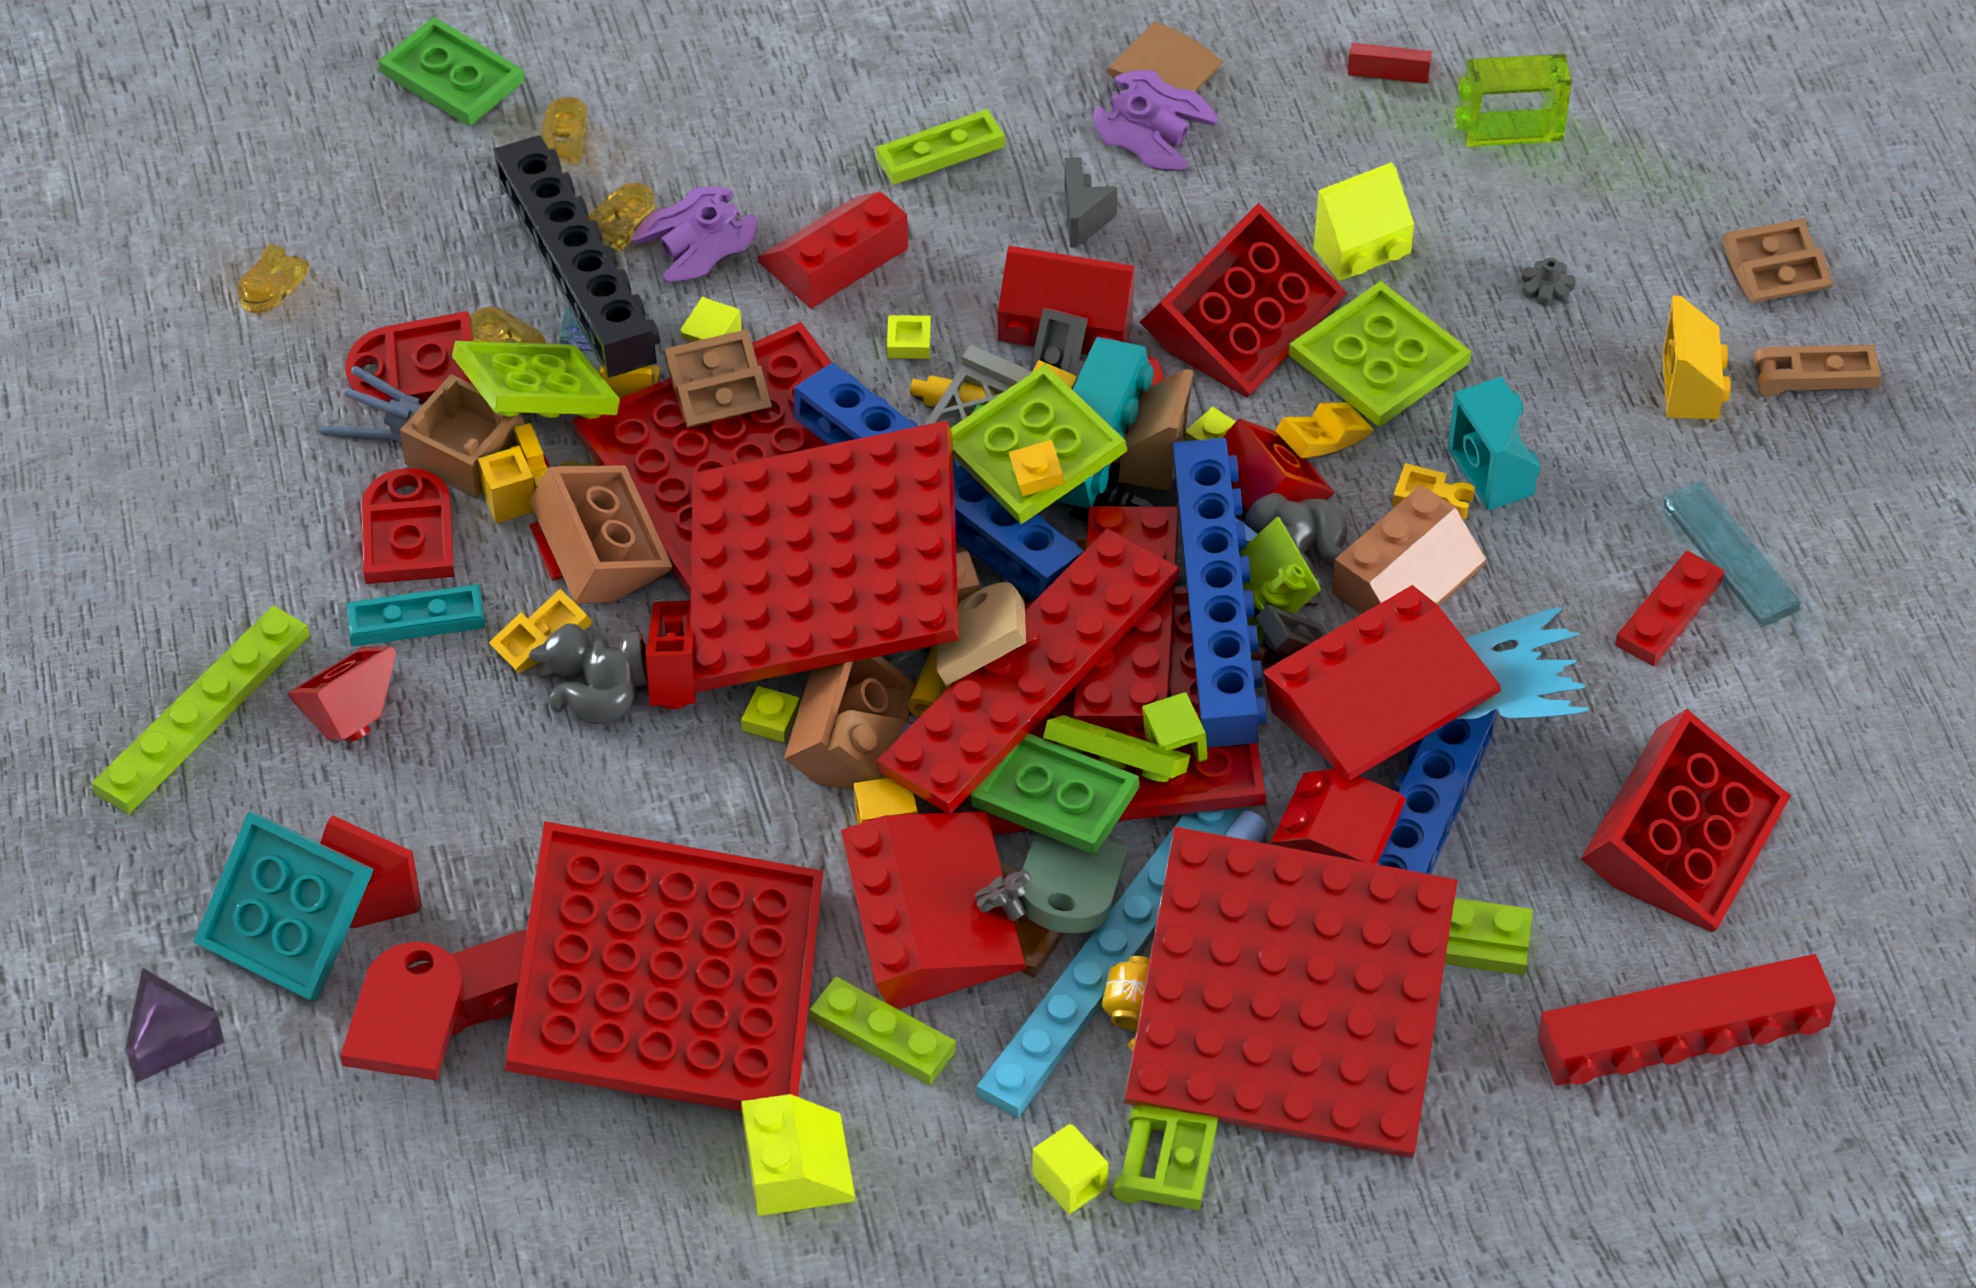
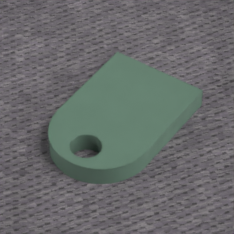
M1035 832L1023 870H1027L1030 874L1032 881L1025 885L1027 892L1018 897L1026 910L1024 915L1034 923L1057 932L1083 933L1098 928L1109 916L1129 846L1105 840L1096 855ZM1054 908H1061V909H1064V910H1066V911H1060V910H1056V909H1054Z

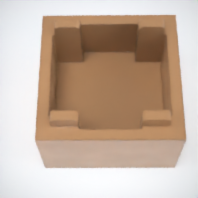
M451 374L400 429L405 464L412 468L429 471L438 476L446 485L477 499L482 493L477 458L510 449L511 446H515L514 427L524 425L523 413L519 412V415L509 417L494 412L473 384Z

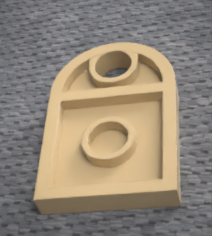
M1002 582L984 587L958 603L959 641L937 645V672L947 686L1026 643L1025 604L1013 584Z

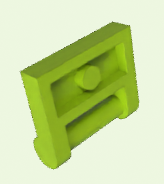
M1145 1105L1133 1106L1128 1121L1132 1130L1122 1174L1115 1179L1112 1191L1113 1196L1126 1203L1144 1200L1200 1211L1218 1127V1118ZM1161 1130L1165 1131L1155 1179L1141 1177L1151 1132Z

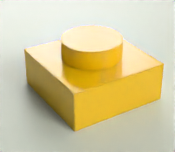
M1052 440L1009 452L1022 496L1065 484Z

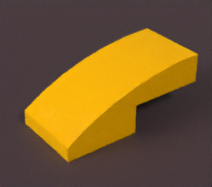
M1348 402L1319 403L1312 416L1283 417L1275 431L1300 458H1308L1333 453L1354 445L1369 437L1374 429Z
M559 589L529 618L520 612L489 644L519 674L541 663L533 661L529 657V653L537 646L545 644V640L552 632L568 623L578 624L585 631L593 622L578 605Z

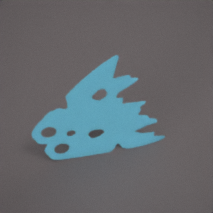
M1561 607L1544 610L1464 638L1498 681L1501 692L1455 719L1479 718L1494 709L1499 711L1500 716L1506 718L1551 717L1588 711L1586 707L1568 706L1571 703L1569 700H1548L1537 697L1539 695L1585 688L1584 684L1573 682L1569 677L1556 675L1563 672L1565 666L1578 662L1577 660H1537L1542 653L1531 652L1536 647L1580 635L1577 632H1569L1568 629L1540 630L1562 610ZM1510 640H1517L1519 644L1516 648L1503 652L1491 650L1494 645Z

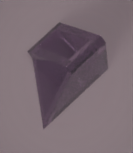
M143 967L124 1049L131 1076L135 1083L224 1043L219 1018L213 1008Z

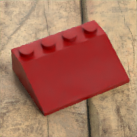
M1258 203L1234 225L1139 323L1170 354L1247 398L1289 355V344L1315 327L1347 292Z
M1414 585L1360 614L1358 617L1263 671L1272 713L1348 780L1354 779L1501 692L1498 681L1440 606Z
M1685 709L1656 728L1580 859L1616 889L1713 932L1718 929L1791 795L1693 713Z
M987 811L957 812L950 815L948 813L885 815L841 829L875 984L887 1004L899 1010L1027 969L1015 920L1009 921L1002 907H994L988 912L982 913L974 897L981 888L988 887L998 876H1001L1004 880Z

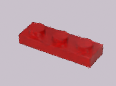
M1686 550L1618 632L1615 646L1654 666L1723 582L1725 570Z

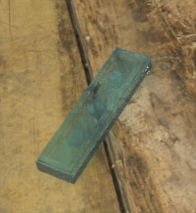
M1702 481L1665 496L1663 507L1705 559L1725 570L1723 581L1761 628L1799 612L1801 601Z

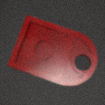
M465 311L384 326L366 333L352 346L346 359L345 372L352 390L365 393L388 403L392 399L396 400L354 375L351 371L354 366L362 369L369 364L379 366L374 376L404 394L420 399V403L426 402L451 374L473 384L452 357L455 341H474L472 319L469 312Z
M417 468L396 469L376 478L367 487L362 498L363 574L365 584L454 577L452 508L446 484L435 474ZM404 486L417 488L408 495L396 493L399 488Z
M408 942L386 950L374 960L367 971L340 1055L342 1066L438 1081L463 998L461 971L458 963L449 952L437 945L426 942ZM418 961H427L433 965L428 972L423 974H413L408 971V968Z

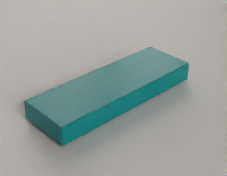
M480 584L346 602L351 647L486 628Z

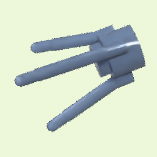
M357 366L352 367L351 371L354 375L396 400L392 399L388 403L350 388L345 389V396L385 411L384 424L391 426V430L320 426L319 432L335 436L390 439L402 443L400 429L422 406V404H419L420 399L404 394Z

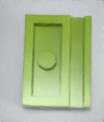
M1455 898L1445 964L1525 976L1533 909Z

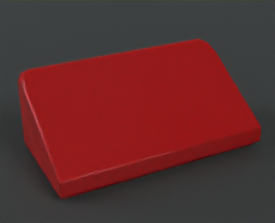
M1352 43L1347 75L1428 83L1432 51Z

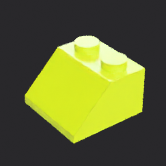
M1392 162L1318 190L1314 250L1338 281L1363 274L1369 269L1390 261L1399 260L1411 253L1414 222L1396 167Z
M791 1094L741 1101L744 1136L758 1216L855 1202V1192L840 1113Z

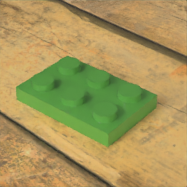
M434 16L378 61L380 73L468 126L475 123L525 81L522 68Z
M1028 734L971 793V802L975 808L987 811L990 814L1096 855L1140 788L1139 776Z

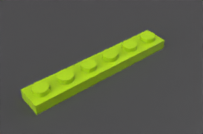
M273 605L91 782L94 794L129 815L310 636L308 625Z

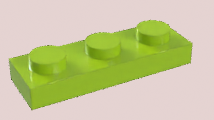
M988 109L877 146L876 159L891 183L896 185L1005 147V134Z
M1065 715L1047 720L1043 738L1058 742L1057 745L1084 754V751L1099 755V761L1117 768H1126V765L1143 769L1142 776L1159 782H1168L1169 778L1186 773L1191 756L1173 749L1162 751L1157 744Z
M835 976L809 1009L810 1021L928 1085L933 1083L956 1053V1040Z

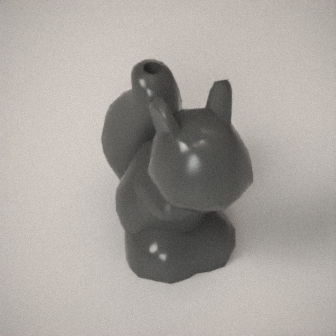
M1280 493L1266 495L1254 502L1245 514L1246 525L1259 534L1276 517H1280L1319 584L1321 579L1317 576L1310 558L1304 553L1316 544L1317 551L1322 560L1329 566L1334 567L1335 559L1346 550L1342 546L1347 538L1348 526L1342 512L1334 504L1324 499H1307L1295 502L1287 500ZM1319 593L1307 603L1318 605L1320 601Z
M568 623L552 632L545 640V644L537 646L529 653V657L533 661L542 662L537 669V674L542 678L554 674L574 676L583 673L587 685L577 682H566L558 685L549 695V705L555 712H561L564 707L569 706L577 717L588 723L605 724L619 719L631 707L635 691L641 686L648 685L646 667L647 647L640 630L626 632L617 648L608 647L605 641L600 639L593 641L591 645L588 635L578 624Z

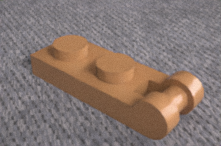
M1875 345L1766 347L1759 349L1753 356L1755 369L1761 373L1758 377L1759 390L1765 396H1776L1784 390L1879 388L1881 381Z

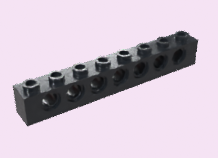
M541 135L493 148L498 181L607 377L611 378L657 363L655 345L660 344L657 326L653 319L647 320L645 318V309L639 294L632 295L626 271L624 269H617V262L611 245H603L599 225L595 219L589 220L587 206L581 195L575 196V189L570 174L568 172H561V163L554 148L548 149Z

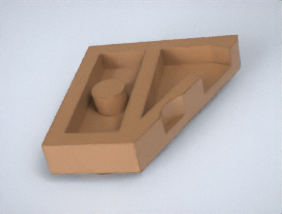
M847 710L837 715L827 752L865 781L888 778L878 772L876 760L902 735L905 724L912 725L914 722Z

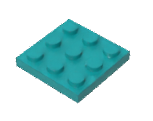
M247 812L193 943L308 1000L318 1001L374 869L259 813Z

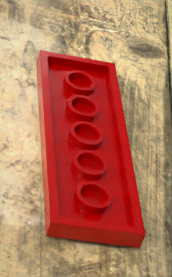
M1089 506L1086 549L1108 528L1176 566L1179 527L1178 507ZM1175 584L1076 685L1073 715L1075 719L1100 727L1144 728L1142 706L1169 697Z

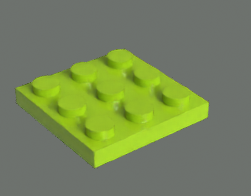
M1382 281L1289 344L1290 357L1378 427L1384 425L1470 364L1472 354L1471 350Z
M455 341L452 357L492 410L500 415L513 417L522 412L537 413L544 417L554 418L560 416L561 413L578 414L579 416L591 419L599 418L601 415H617L620 398L576 345Z
M1046 364L951 428L953 458L1020 524L1032 518L1127 452L1125 439ZM1052 440L1065 484L1022 496L1009 452Z

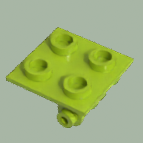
M1276 517L1246 544L1245 549L1239 551V556H1248L1250 583H1243V590H1252L1254 617L1247 618V625H1256L1259 643L1264 641L1263 635L1266 632L1256 616L1267 605L1295 614L1322 590L1280 517Z

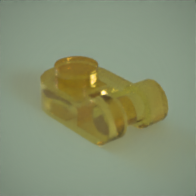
M562 97L554 100L546 110L541 137L548 149L554 148L558 157L567 158L568 162L581 163L583 159L584 142L588 128L587 107L584 102L573 97ZM556 138H569V141H556Z
M632 182L624 184L617 188L589 215V220L595 219L601 230L602 237L607 239V243L613 248L622 251L628 246L632 234L642 221L655 210V195L652 189L645 184ZM617 218L619 221L615 225L612 224L611 221Z
M274 243L267 245L261 254L260 260L237 283V293L241 306L246 311L252 313H264L272 310L306 277L309 270V262L297 255L291 257L286 255L285 249ZM278 269L283 271L279 276L274 275Z
M481 308L470 316L472 319L474 341L509 343L513 338L518 343L546 344L544 336L537 329L499 308Z

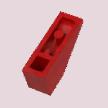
M691 600L653 602L646 650L650 706H661L665 709L675 710L687 706V704H695L697 692H695L694 632L690 631Z

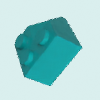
M1502 376L1454 393L1447 449L1469 483L1475 487V492L1487 510L1534 495L1537 475L1540 474V464L1536 454L1525 447L1519 436L1520 418L1524 413L1521 397L1516 391H1511Z

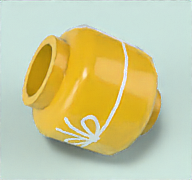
M1131 956L1128 958V962H1120L1112 966L1108 973L1102 1007L1105 1013L1111 1017V1022L1117 1027L1137 1031L1150 962L1149 958Z

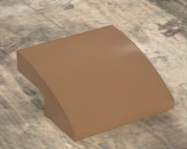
M1153 22L1107 69L1106 73L1115 80L1117 76L1127 72L1154 70L1165 83L1177 89L1194 90L1197 92L1219 69L1223 61L1189 36L1166 25Z
M1805 218L1727 232L1722 239L1730 265L1751 303L1829 289L1833 286L1821 247L1814 248Z
M748 329L664 348L663 354L669 376L687 428L771 409L772 405L762 368L757 364Z

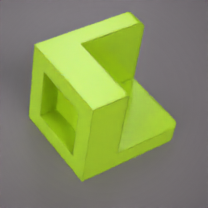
M1186 692L1142 706L1144 730L1148 742L1159 745L1162 751H1169L1190 744L1198 762L1208 759L1206 732Z

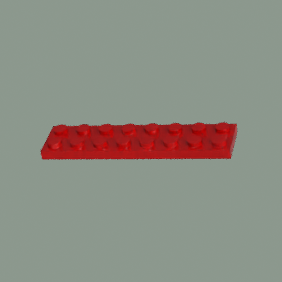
M1107 528L1025 610L1026 643L955 681L876 760L878 772L950 815L1179 580V567Z

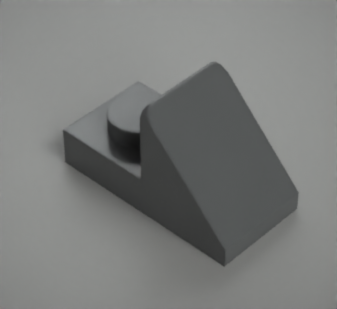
M1082 157L1065 158L1064 189L1070 247H1079L1116 216L1118 189L1115 186L1092 187L1091 174H1083Z
M1043 308L1030 371L1033 372L1037 361L1040 360L1079 377L1086 358L1080 357L1088 319L1055 309Z
M1267 605L1256 616L1266 632L1263 635L1266 641L1263 646L1270 649V654L1266 660L1268 667L1275 665L1327 634L1321 624Z

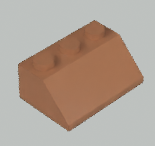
M626 465L558 466L547 469L530 500V504L575 604L615 602L670 572L673 566Z
M1421 484L1335 559L1332 594L1362 614L1414 585L1440 606L1485 566L1486 558L1457 509Z
M881 656L812 669L784 759L816 784L854 790V783L864 782L865 780L827 752L837 715L847 710H855L907 720L910 711L908 702L916 684Z

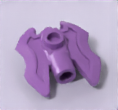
M1154 70L1131 71L1115 78L1116 85L1120 89L1126 88L1127 91L1123 90L1121 94L1115 93L1112 96L1110 105L1113 106V113L1106 112V108L1097 107L1093 113L1095 127L1106 145L1123 146L1136 153L1144 165L1156 169L1187 170V160L1168 143L1176 146L1182 143L1190 125L1185 120L1215 125L1218 122V116L1204 98L1194 90L1177 89L1165 83Z
M715 186L692 188L681 202L672 207L657 209L650 213L632 234L631 242L634 245H640L660 239V244L668 258L672 261L677 260L663 274L664 281L670 283L697 278L707 274L718 260L728 254L746 251L755 236L757 220L753 215H746L744 220L741 221L737 220V217L740 215L739 210L734 204L727 205L733 197L731 189Z

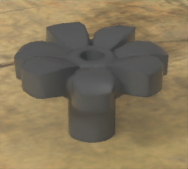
M1546 258L1535 262L1534 268H1524L1521 279L1525 283L1523 284L1522 291L1526 297L1533 298L1538 295V302L1550 305L1553 296L1558 301H1564L1569 298L1570 291H1573L1575 288L1576 279L1572 275H1566V264L1554 258Z
M1021 870L1020 872L1008 875L1004 880L1001 876H998L988 887L981 888L974 896L980 911L986 913L994 907H1002L1009 921L1020 918L1025 914L1026 910L1018 897L1027 892L1025 885L1032 881L1030 874L1027 870Z

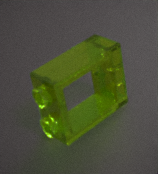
M1566 54L1467 59L1465 76H1460L1458 80V93L1462 106L1455 107L1456 130H1463L1466 147L1563 142L1572 87ZM1544 92L1542 109L1481 112L1483 95Z

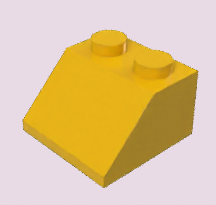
M1672 296L1662 351L1667 418L1719 419L1722 402H1729L1730 376H1723V370L1727 368L1728 346L1727 344H1720L1719 326L1682 296Z

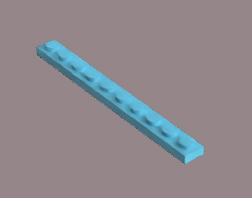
M1263 777V779H1264V785H1265V788H1266V778ZM1252 806L1187 813L1181 817L1175 826L1224 835L1242 811H1249ZM1174 828L1110 910L1107 920L1094 931L977 1085V1097L1018 1118L1102 1007L1106 980L1111 967L1120 962H1128V958L1131 956H1140L1154 938Z

